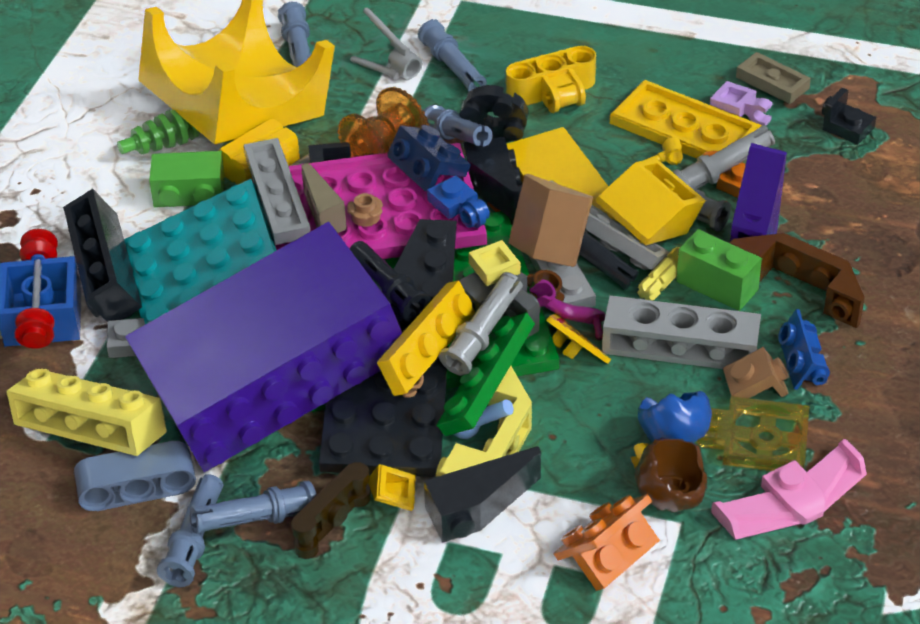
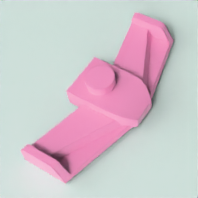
M843 439L834 450L808 472L794 460L762 476L761 487L766 493L725 503L721 501L713 502L711 513L735 540L795 525H806L822 517L824 511L867 475L864 458L848 440Z

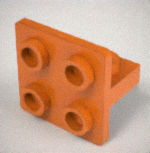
M648 494L635 499L631 495H627L613 505L610 502L601 505L589 515L592 521L584 528L582 525H579L561 538L564 545L553 553L558 561L573 556L595 590L605 589L660 541L641 513L652 502Z

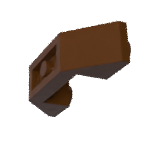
M785 233L732 239L730 244L762 258L759 283L772 268H775L826 291L823 314L855 328L860 325L865 297L849 261Z

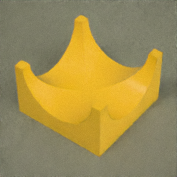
M242 0L233 19L216 36L196 45H179L172 40L166 29L164 12L158 7L145 9L138 81L215 145L237 139L271 118L280 122L284 127L324 116L335 45L328 40L316 42L312 54L302 65L298 67L291 65L279 54L270 39L264 20L263 0Z

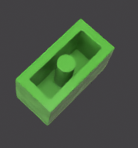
M222 151L152 154L149 182L154 208L195 206L201 201L224 192L225 173Z
M698 229L679 248L676 282L740 311L758 291L762 258Z

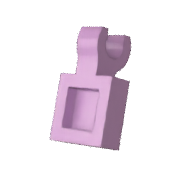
M726 81L710 98L711 106L740 117L746 114L752 122L767 125L772 120L771 116L764 114L772 107V102L765 98H756V91Z

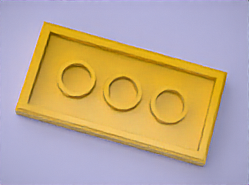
M644 80L610 114V124L661 145L668 138H678L682 145V153L696 159L706 151H720L762 126L647 80Z
M564 127L507 143L508 150L514 149L516 167H519L522 183L525 174H531L548 181L552 180L564 187L593 196L592 205L606 213L595 201L609 186Z

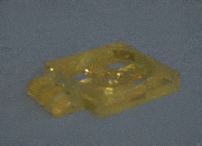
M731 396L729 410L711 408L710 427L706 435L697 440V443L704 448L724 450L723 465L773 471L796 460L804 469L810 406ZM743 414L760 416V424L754 428L735 425L736 420ZM776 418L793 420L799 427V433L780 431L776 427ZM769 432L774 438L770 441H764L759 437V434ZM737 441L751 443L757 449V452L753 453L745 449ZM779 447L794 448L787 453L773 456V451Z

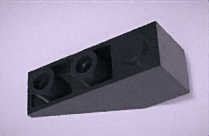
M505 137L492 138L487 146H477L469 142H463L465 160L471 164L468 172L474 191L481 198L514 220L522 188L519 167H516L514 149L508 150Z

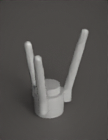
M364 8V13L391 41L390 44L395 49L388 58L390 68L356 56L350 58L351 62L384 73L394 80H397L400 76L406 80L413 79L422 68V59L410 51V48L404 45L369 8Z

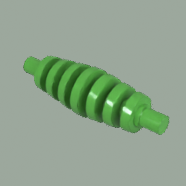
M169 109L165 112V115L161 113L155 116L154 122L148 120L143 123L142 128L137 126L131 129L130 137L118 141L117 146L122 155L133 150L138 151L142 155L149 153L150 149L155 152L162 150L163 146L165 148L175 147L176 142L179 145H183L188 142V137L190 140L199 137L200 132L175 110Z

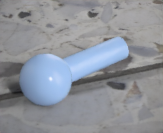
M506 399L487 406L474 429L453 435L460 439L474 437L478 433L480 426L511 415L514 411L511 401Z

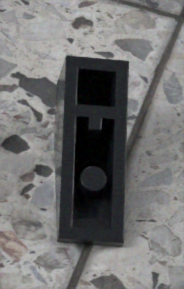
M536 446L425 480V508L442 543L456 538H465L472 533L481 531L541 478V450Z

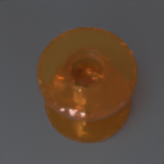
M387 87L380 91L376 99L378 116H371L367 119L358 114H348L339 122V130L337 132L340 143H350L351 157L381 153L388 154L389 147L392 145L400 126L421 128L422 125L429 126V123L421 105L417 103V100L411 94H408L401 88Z

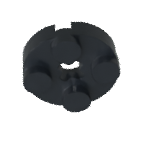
M484 85L472 89L468 92L467 98L462 101L460 117L489 127L492 131V138L505 137L506 143L522 139L529 111L527 104L521 96L514 92L512 97L509 94L503 93V87L496 85ZM488 112H493V114H494L495 116H499V117L490 116V115H488Z

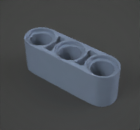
M180 441L153 444L138 456L113 452L88 457L78 462L74 468L78 502L82 508L88 511H101L180 495L191 490L196 484L190 449L188 445Z

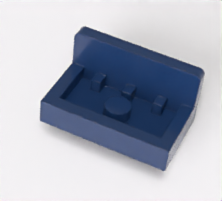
M422 125L421 128L400 126L387 156L424 191L435 186L439 175L466 177L471 164L460 155L461 151L457 147L446 143L440 137L441 133L438 130L427 125Z

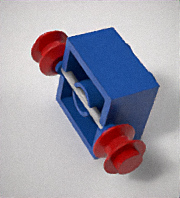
M45 229L29 230L22 235L20 240V258L22 261L0 263V331L4 347L22 345L27 348L38 349L46 347L51 342L80 340L82 288L75 256L57 258L58 240L56 236Z

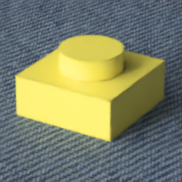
M503 240L469 252V264L486 286L497 283L504 272L512 273L515 276L520 274V261Z

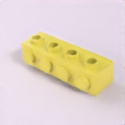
M36 369L29 372L24 379L6 391L14 425L138 456L167 432L161 399L142 394L139 391H129L112 387L106 383L91 382L80 379L77 376H66L50 372L47 369Z

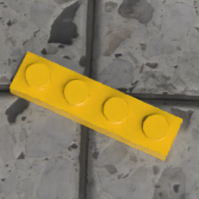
M459 280L447 283L377 361L394 396L409 392L437 359L441 350L446 348L454 339L459 325L468 322L475 314L472 302Z

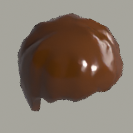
M654 439L644 449L634 472L638 492L642 496L648 494L652 500L650 504L657 510L679 513L684 510L693 509L703 501L707 489L708 479L706 472H704L700 447L693 442H686L683 439Z

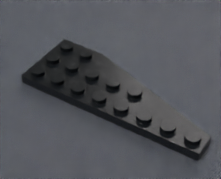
M420 219L394 267L398 274L408 275L414 281L415 288L418 291L426 292L431 299L447 283L453 282L457 221ZM413 302L417 308L420 307L418 303ZM391 306L403 333L411 323L406 322L401 317L400 309L396 306ZM439 356L423 374V385L416 390V395L411 398H405L403 394L394 396L382 372L379 371L360 384L351 387L328 401L325 405L319 460L320 472L340 473L349 464L361 462L368 467L369 474H372L378 464L415 474L418 477H436L437 467L442 459L443 433L436 424L445 411L447 368L440 362Z

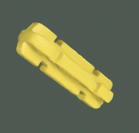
M680 247L672 249L667 257L648 274L649 277L644 278L638 285V295L640 298L654 301L661 294L660 291H663L677 277L678 251Z

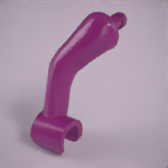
M541 280L529 289L530 292L535 293L539 297L537 300L540 308L544 306L567 320L593 324L596 339H603L601 322L605 320V312L596 308L567 304L556 299L555 288L547 280Z

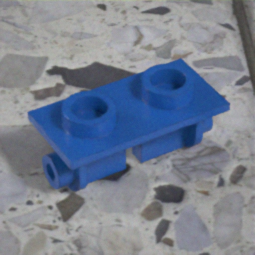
M796 309L789 320L781 326L778 338L793 387L797 390L804 380L813 382L815 385L825 384L830 371L824 355L819 354L822 349L817 336L816 326L807 320H803L800 310Z

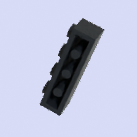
M92 188L63 207L87 307L95 317L101 316L107 322L123 320L141 309L142 304L118 215Z

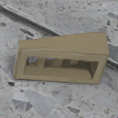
M308 163L301 165L303 190L316 227L318 228L329 221L337 233L346 230L344 201Z

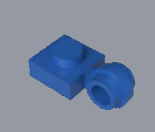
M456 175L427 189L428 202L448 219L459 214L463 224L468 228L481 227L490 216L486 203L482 199H478V193Z

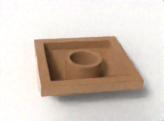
M525 174L508 243L533 259L571 267L576 266L593 196L531 174Z

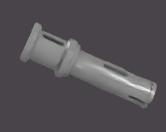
M762 125L752 133L738 139L711 156L707 154L697 157V162L681 171L676 169L672 172L693 190H697L708 183L715 184L720 179V174L747 160L751 143L770 147L775 144L774 136L770 130L768 131L766 125Z
M504 272L472 319L459 325L456 329V338L448 348L442 349L439 353L440 362L445 368L460 376L469 374L474 358L479 351L486 350L488 347V335L518 292L522 290V282L517 281L515 283L518 277L512 273Z

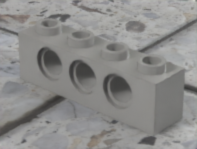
M610 295L603 325L602 352L609 355L723 369V367L757 350L761 314Z

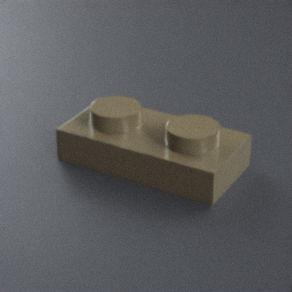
M758 52L737 67L736 78L789 104L810 88V77Z

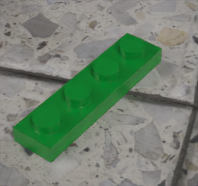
M527 312L514 317L504 316L499 319L492 329L488 347L486 350L479 351L469 374H464L461 377V385L455 395L444 405L445 411L436 426L445 436L474 429L535 325V322Z

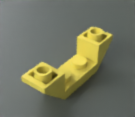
M512 366L508 369L488 406L507 399L513 405V413L499 420L496 436L494 439L489 438L486 441L483 451L456 443L449 456H444L440 460L436 477L520 451L532 429V401Z

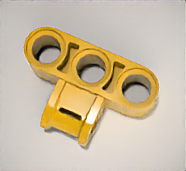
M575 46L512 63L506 68V94L513 97L515 92L521 96L527 105L543 101L551 113H557L560 108L573 104L582 106L586 103L585 90L595 84L596 52L587 46Z

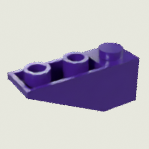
M751 143L732 222L730 242L732 239L777 234L787 152Z

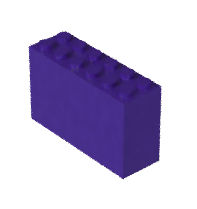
M328 221L131 332L125 338L205 473L381 371L377 361L399 338L402 332L389 301Z

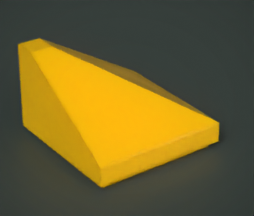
M378 464L369 476L368 482L374 500L409 511L414 509L416 475Z

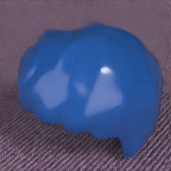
M702 391L683 393L679 398L674 394H668L659 403L646 397L638 407L639 423L651 442L654 439L667 438L683 439L686 442L695 443L706 435L710 427L712 410L709 398Z

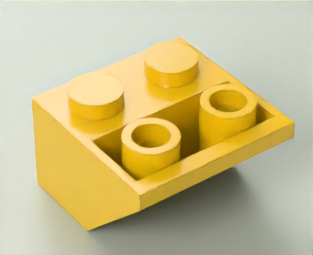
M657 158L635 162L597 197L595 202L606 211L608 217L619 222L640 240L639 243L649 245L686 235L706 200Z

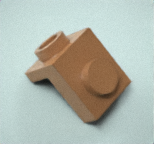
M764 347L723 367L731 396L738 404L772 386L781 397L789 394L784 381L789 378L783 362L779 357L773 359Z

